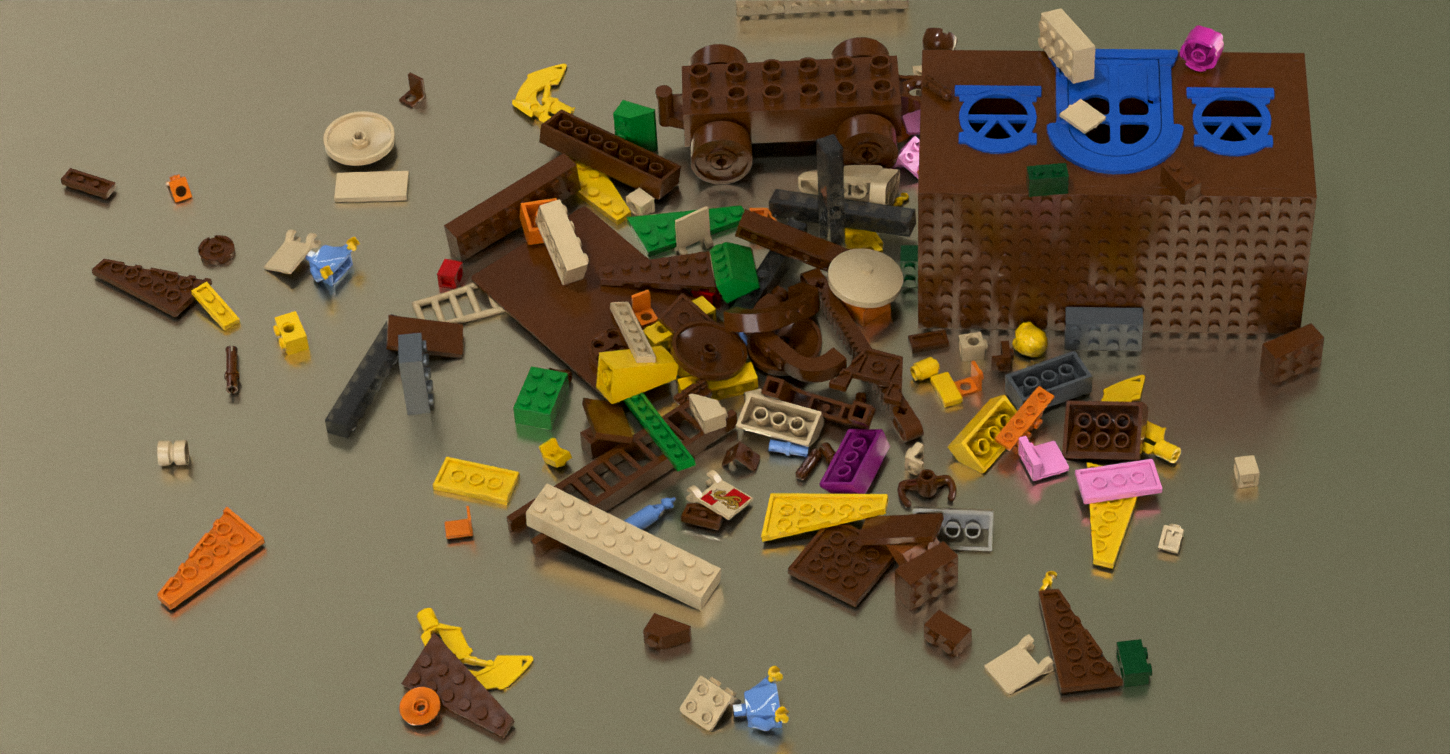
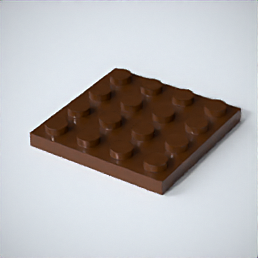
M844 523L820 529L789 566L788 574L857 607L895 559L886 544L859 546L856 539L860 530Z

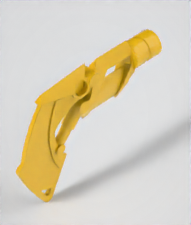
M567 64L551 66L528 74L515 100H512V105L531 118L537 116L539 121L543 123L551 118L550 113L556 114L561 109L573 115L575 107L572 108L559 101L558 98L551 97L550 93L551 86L558 85L567 69ZM544 90L541 105L537 101V93Z
M1145 375L1131 377L1105 388L1101 401H1140ZM1147 421L1145 437L1157 443L1153 446L1144 442L1142 452L1154 454L1172 464L1175 463L1181 454V448L1164 440L1165 427L1162 428Z
M424 608L416 616L424 632L421 635L424 646H426L435 632V634L441 636L446 646L463 664L485 667L480 671H469L487 691L494 689L504 691L533 662L532 656L497 655L495 661L478 659L471 656L473 650L469 648L461 632V627L439 623L432 608Z

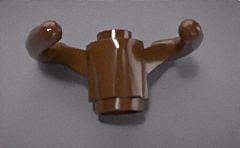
M924 469L916 479L899 482L897 491L900 501L905 507L909 508L912 503L905 494L907 489L915 490L923 497H931L936 494L938 487L948 485L949 495L947 499L953 502L957 494V487L950 475L937 476L932 470Z

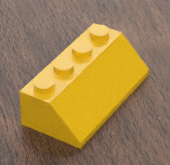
M1005 394L990 398L948 445V449L958 462L982 474L985 473L1006 449L995 442V437L1015 415L1017 410Z

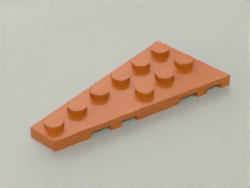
M226 506L223 510V515L220 519L215 520L209 533L204 534L189 553V558L186 562H182L178 567L179 571L174 577H170L158 592V599L172 610L265 543L264 537Z

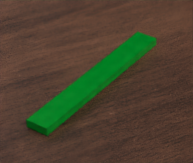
M644 393L623 400L677 472L696 465L695 459Z

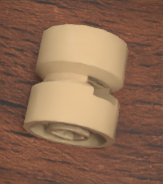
M159 440L157 446L159 465H172L173 461L176 465H188V441L175 440L172 443L168 440Z

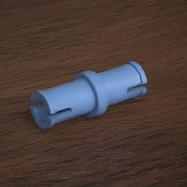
M770 439L768 451L785 453L786 456H790V454L803 457L808 456L809 447Z

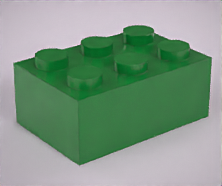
M531 366L513 407L515 423L552 430L569 391L568 373Z

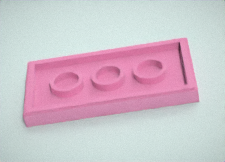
M1153 459L1075 470V477L1084 504L1162 493V485Z

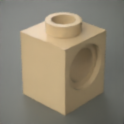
M641 188L626 196V204L635 216L650 215L655 212L654 198Z
M981 332L958 335V349L962 362L985 358V350H988L987 340L983 339Z
M1254 455L1235 457L1233 472L1238 487L1258 486L1260 472Z

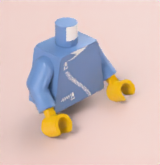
M351 237L341 247L324 245L317 253L310 250L306 255V260L309 261L310 273L316 282L324 281L333 287L353 265L351 252L357 249L356 246L360 244L356 237Z
M777 666L770 667L768 670L769 676H766L759 684L744 692V704L733 705L734 717L747 716V723L750 728L769 731L772 728H782V723H787L789 717L786 715L789 711L783 706L780 707L777 685L774 683V680L778 682L783 679L780 668Z

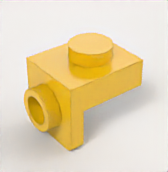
M551 438L539 446L544 462L556 468L564 466L572 458L570 451L559 447L556 438Z

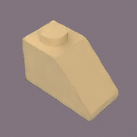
M689 394L690 409L704 434L726 427L728 414L725 407H721L718 400Z

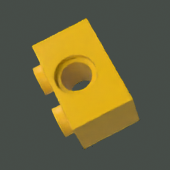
M296 311L274 317L276 323L273 326L276 337L280 336L278 338L281 349L285 348L287 355L309 349L307 335Z

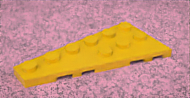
M569 157L577 165L581 190L575 193L576 196L616 225L627 220L626 217H631L630 209L606 174Z
M1087 462L1086 468L1099 467L1101 465ZM1139 496L1089 504L1093 564L1113 569Z
M770 493L761 534L762 542L884 515L888 505V494Z

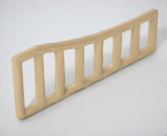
M473 282L451 291L412 302L413 310L418 319H425L421 307L431 304L438 321L459 324L506 312L489 296L492 308L482 311L474 293V290L479 287ZM467 293L474 313L463 315L456 296ZM450 300L456 318L445 320L439 305L440 301Z

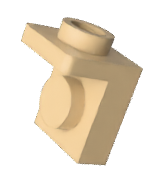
M1176 524L1164 525L1158 549L1178 554L1182 538H1184V529H1181V526Z

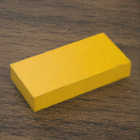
M949 372L930 377V382L944 408L963 402V398Z

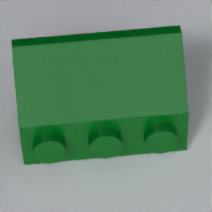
M622 100L613 113L615 135L650 152L657 151L655 109Z

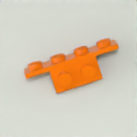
M1038 386L995 437V442L1011 451L1015 445L1018 447L1020 437L1026 436L1029 440L1032 436L1031 432L1041 426L1043 411L1055 396Z

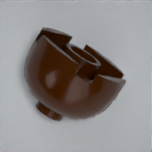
M928 28L923 35L922 48L923 50H955L958 39L951 32H948V34L943 33L941 28Z

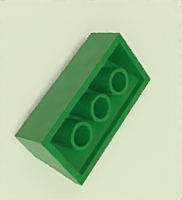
M724 242L710 249L716 287L726 303L760 288L751 247Z

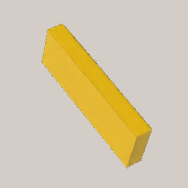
M208 282L191 290L195 299L224 331L240 322V318Z

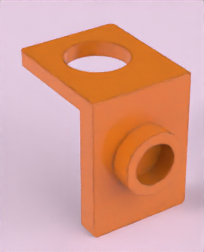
M180 174L169 177L170 180L166 181V185L170 186L175 202L192 197L185 176L180 177ZM179 186H183L186 189V194L182 197L176 194V188Z
M645 290L632 295V310L640 326L645 327L658 322V317L651 308L650 291ZM649 314L652 318L646 321L642 320L641 316Z
M975 360L971 361V377L954 382L962 397L982 391L984 375ZM962 384H969L971 388L969 390H962L960 386Z
M466 506L468 519L445 522L447 539L473 536L469 506Z

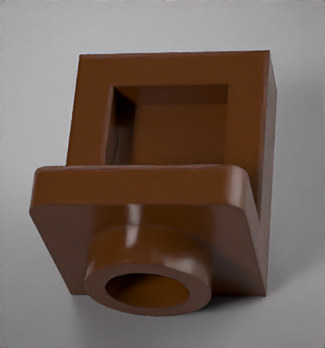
M1009 340L1001 341V355L992 356V371L1011 370V360L1014 359L1013 348L1009 347Z

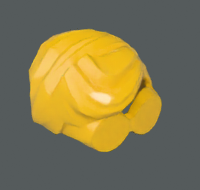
M1023 322L1015 330L1016 338L1012 342L1013 349L1022 355L1032 358L1040 357L1044 354L1048 347V338L1043 330L1034 326L1032 322Z

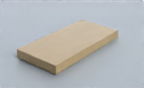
M409 171L337 173L334 201L407 200Z

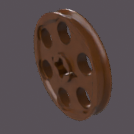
M609 327L603 329L591 338L588 345V356L591 364L597 370V360L599 359L600 352L629 349L620 328ZM612 334L618 336L616 339L609 338V336ZM596 344L603 345V347L600 349H597L594 346Z

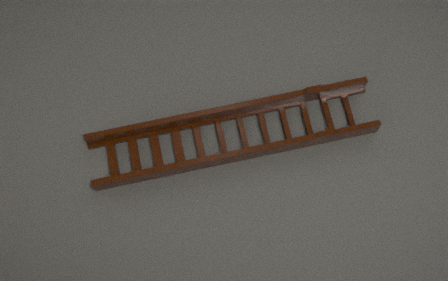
M707 387L696 395L711 398L713 394ZM689 399L662 416L671 430L682 440V444L692 456H696L705 450L706 446L736 428L737 413L731 409L727 412L726 427L704 434L699 423L691 417L693 412L690 409ZM686 420L700 433L690 439L679 429L680 423ZM643 428L633 435L634 438L631 444L620 443L554 487L568 494L577 490L588 501V504L607 512L674 467L664 453L657 457L646 447L653 439ZM639 449L652 460L643 467L630 456ZM622 460H626L636 470L628 477L615 467ZM608 469L621 480L612 487L599 476ZM592 480L604 492L596 496L585 484ZM535 499L507 516L508 529L511 532L526 523V511ZM543 533L530 540L533 545L534 555L537 557L559 543V541Z

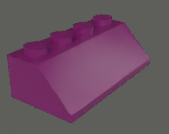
M848 429L819 483L820 487L831 494H866L890 448L883 430Z

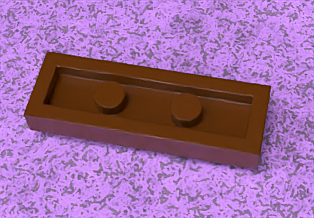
M72 168L61 178L62 185L108 199L117 188L116 182Z

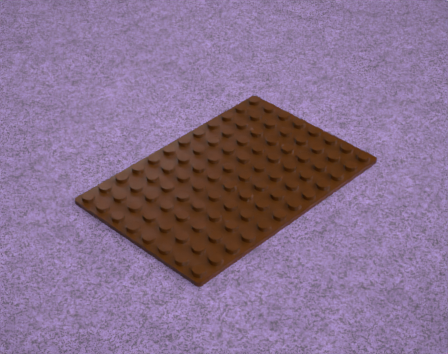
M583 206L568 215L569 221H572L574 224L576 237H579L581 240V249L583 253L587 254L589 259L587 271L583 279L562 285L545 243L528 245L525 242L472 275L471 280L604 397L596 388L597 369L589 360L588 345L591 338L599 331L609 327H619L610 310V303L629 302L632 308L631 296L649 290L651 308L656 316L659 317L681 293L685 294L691 301L696 298L684 288L681 290L652 288L651 285H642V287H635L634 284H625L623 286L601 285L598 267L649 259L589 208ZM649 314L641 316V319L646 321L652 318ZM716 316V322L724 325V322ZM615 334L609 336L610 339H616L618 337ZM596 344L594 347L600 349L603 345Z

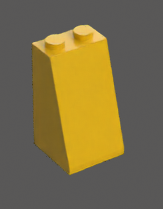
M663 346L651 347L656 356L655 363H636L630 349L600 352L596 388L611 404H615L626 398L676 380L679 365L675 362L673 356Z

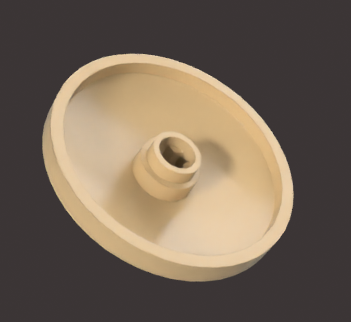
M367 111L349 113L337 118L327 127L323 137L324 147L327 154L341 164L351 166L371 164L382 159L392 150L395 144L394 127L387 118L377 113Z
M852 249L839 254L832 260L828 269L827 280L831 291L845 303L861 308H877L891 303L899 296L903 284V274L899 265L886 254L871 249Z

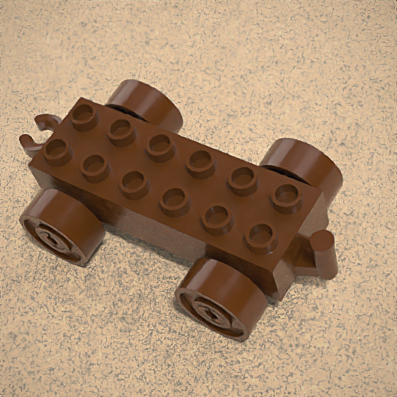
M856 37L841 42L832 51L830 59L805 57L793 61L768 59L764 62L748 63L745 55L735 47L725 44H713L696 51L690 58L688 66H682V94H673L672 89L668 85H661L656 88L658 122L663 127H674L684 130L685 147H690L691 168L693 172L703 181L712 184H730L739 181L749 173L752 167V143L835 139L836 159L839 166L880 165L883 168L891 169L898 158L897 136H902L901 116L921 109V96H913L909 93L911 90L921 89V76L899 75L897 55L890 56L887 48L882 43L867 37Z

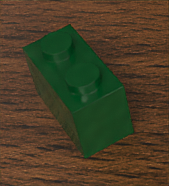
M1066 163L1027 166L1026 185L1029 197L1068 194L1069 174Z
M901 245L900 269L903 274L902 287L918 288V245Z
M1142 640L1117 642L1116 658L1123 686L1148 685L1149 676H1152L1151 663L1147 664L1148 651L1147 647H1143Z

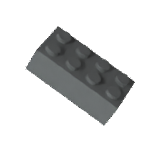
M1066 307L1065 350L1141 351L1143 308Z
M421 333L398 335L399 368L407 415L430 413V405H434L433 394H430L433 391V380H429L431 378V368L427 367L429 365V355L425 354L427 352L426 340H422Z
M1072 351L1005 375V392L1017 410H1019L1035 389L1040 386L1055 396L1046 407L1048 408L1092 392V375L1077 353Z

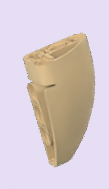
M880 165L828 167L802 173L798 177V187L801 192L812 199L841 211L861 216H869L870 214L888 216L897 195L900 170L887 169Z

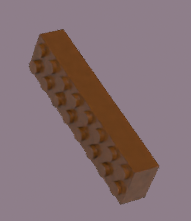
M562 109L541 124L540 143L562 154L565 153L578 162L588 165L636 189L641 188L653 198L660 200L679 184L680 165Z
M563 153L445 224L444 228L450 251L463 262L522 226L519 218L521 203L552 198L560 199L562 202L581 190L577 165Z

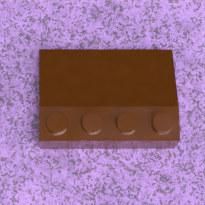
M1066 401L1062 455L1065 459L1140 461L1147 429L1148 407L1144 402Z

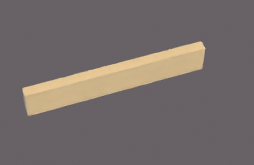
M629 302L610 303V310L636 363H655L656 356Z

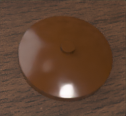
M809 317L788 326L771 330L801 356L808 358L820 356L822 351V335L816 323ZM747 333L746 348L751 362L766 373L789 376L783 369H779L769 357L766 358L753 341L752 333Z
M706 320L688 322L676 330L671 342V353L675 362L684 371L700 379L709 381L731 379L743 370L746 363L747 348L742 338L736 332L725 330L724 325Z

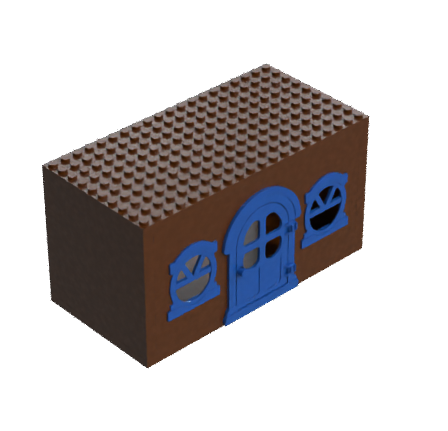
M1095 49L1094 79L1073 84L1068 77H1065L1054 61L1048 57L1045 51L922 50L918 177V328L1016 330L1023 322H1032L1034 326L1041 330H1065L1066 307L1143 308V332L1287 334L1301 328L1317 200L1305 53L1222 52L1214 68L1199 72L1185 64L1186 61L1183 57L1181 58L1178 50ZM926 75L931 76L946 86V88L952 90L953 98L946 101L942 96L940 97L922 84V79ZM1080 99L1106 116L1105 121L1086 134L1059 116L1069 105H1073ZM1177 156L1202 182L1200 197L1185 206L1160 180L1161 166ZM1066 163L1069 174L1068 194L1029 197L1026 185L1027 166Z

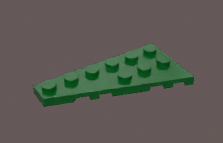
M740 205L709 209L710 235L738 226L745 211ZM696 210L626 217L647 256L651 257L677 247L675 220Z

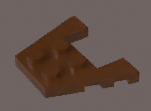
M866 347L851 361L850 366L846 369L843 368L839 372L838 377L830 380L829 388L846 392L853 378L888 387L884 396V403L901 407L903 356Z

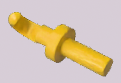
M901 193V197L895 198V203L891 206V209L894 210L897 206H901L904 201L909 199V195Z
M1048 571L1045 574L1040 591L1052 585V577L1049 575L1057 576L1055 571Z

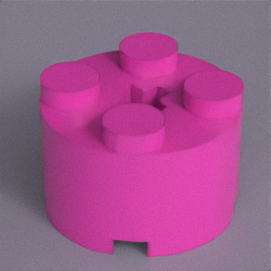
M1195 26L1189 32L1180 49L1181 58L1183 57L1186 61L1185 64L1195 71L1203 72L1206 69L1214 68L1224 49L1223 35L1207 27Z

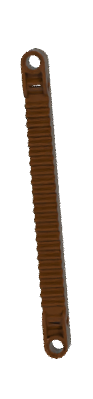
M815 268L801 273V283L810 284L818 288L820 310H823V315H826V320H829V324L833 325V330H836V335H839V339L842 340L846 350H849V355H852V359L858 356L866 347L872 348L841 300L831 291L822 271L819 268ZM868 382L869 385H872V390H875V395H878L879 401H882V406H885V410L889 411V416H894L893 427L903 442L924 436L922 424L903 394L901 407L884 403V396L888 387Z

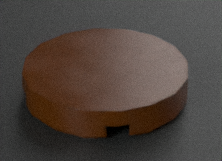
M215 235L211 239L208 237L198 247L199 258L208 265H222L231 260L235 254L233 241L223 235Z

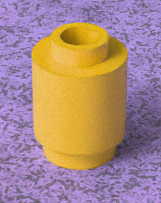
M928 357L914 363L910 367V373L915 381H923L937 375L940 366L936 359Z

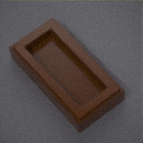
M945 329L908 335L912 354L949 347V340Z

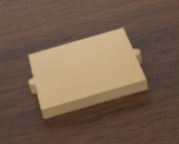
M1082 99L1073 105H1069L1059 115L1084 134L1093 128H1097L1100 123L1106 120V116Z

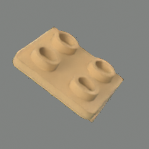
M700 675L681 705L680 712L706 730L712 731L728 705L740 704L741 700L735 697L737 693L732 689L720 687L721 682L711 676L708 679Z

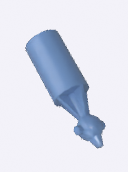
M667 497L661 499V504L647 505L624 521L643 530L656 522L664 509L673 508L676 498Z

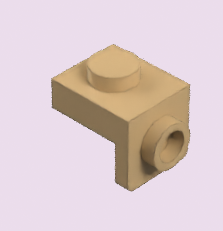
M916 442L912 448L908 449L905 456V470L917 476L924 470V463L921 461L924 458L923 444Z

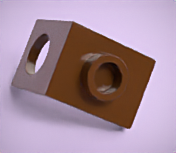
M410 72L408 74L410 90L399 99V102L413 108L426 97L423 78ZM410 96L416 97L414 101L406 100Z
M740 441L726 451L722 465L725 466L736 459L751 471H755L760 455Z

